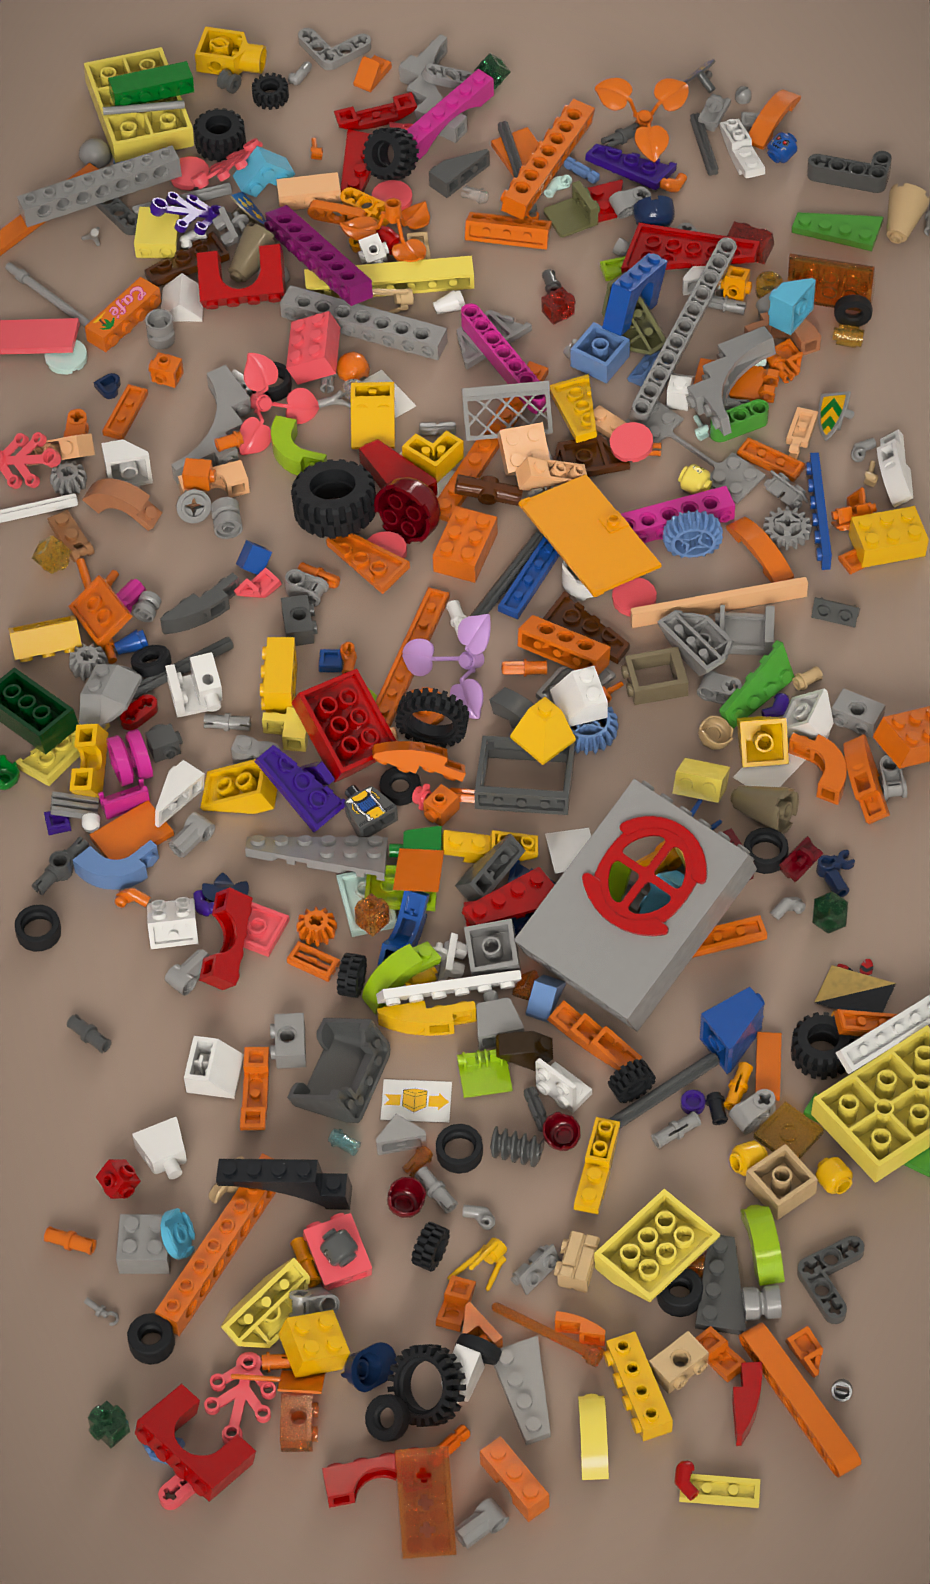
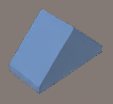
M544 974L537 978L532 987L526 1016L548 1023L547 1019L553 1013L566 982Z

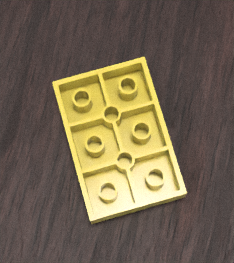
M162 47L84 63L85 81L115 163L171 145L175 150L194 146L193 127L186 109L103 115V107L114 106L109 93L108 78L168 65ZM179 95L147 103L181 101L182 98Z
M928 1025L813 1099L811 1115L875 1183L930 1147V1027Z

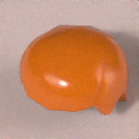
M353 351L345 353L339 358L336 370L340 379L346 382L358 383L362 377L367 378L369 376L370 366L362 354Z

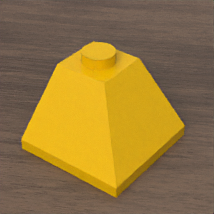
M546 697L527 710L510 735L514 742L542 765L576 741L562 710Z
M763 716L737 718L738 743L743 768L789 764L786 718Z

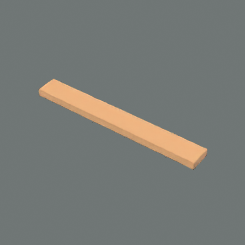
M806 577L635 607L631 608L630 623L632 628L658 624L657 621L674 610H680L683 613L709 615L720 613V605H725V611L803 598L807 597L808 581Z

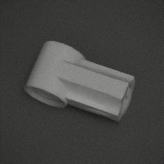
M194 812L187 818L184 828L169 842V848L178 857H185L200 841L206 842L212 837L215 825L197 812Z
M198 949L182 965L176 964L171 967L165 976V981L182 995L189 994L200 978L203 958L208 957L209 954L203 949Z
M488 1498L478 1505L474 1514L453 1528V1532L462 1546L468 1549L488 1533L494 1534L500 1531L508 1523L509 1517L493 1498Z

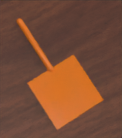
M282 1370L280 1377L231 1374L230 1377L241 1380L279 1382L277 1391L322 1394L325 1373L295 1378L293 1371Z

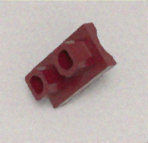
M807 836L779 864L780 871L787 878H791L796 882L821 857L823 852L814 846L811 839Z

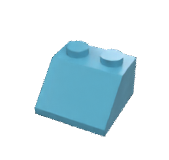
M809 278L782 282L777 289H773L769 296V325L791 336L814 308L816 280Z

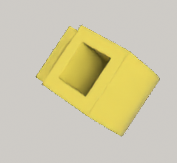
M287 707L286 714L263 712V733L282 735L283 750L306 752L308 733L294 708Z

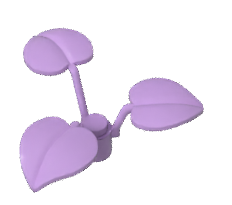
M490 614L469 616L460 622L458 626V639L462 644L466 645V651L460 656L433 657L434 646L430 641L423 638L409 641L403 648L402 657L408 670L416 676L429 674L433 667L432 661H459L460 666L468 670L460 678V684H455L451 687L450 696L453 694L457 696L456 701L459 699L463 701V705L468 707L469 718H480L483 704L482 687L476 680L466 678L471 673H475V668H480L484 664L485 659L482 652L487 648L490 638Z

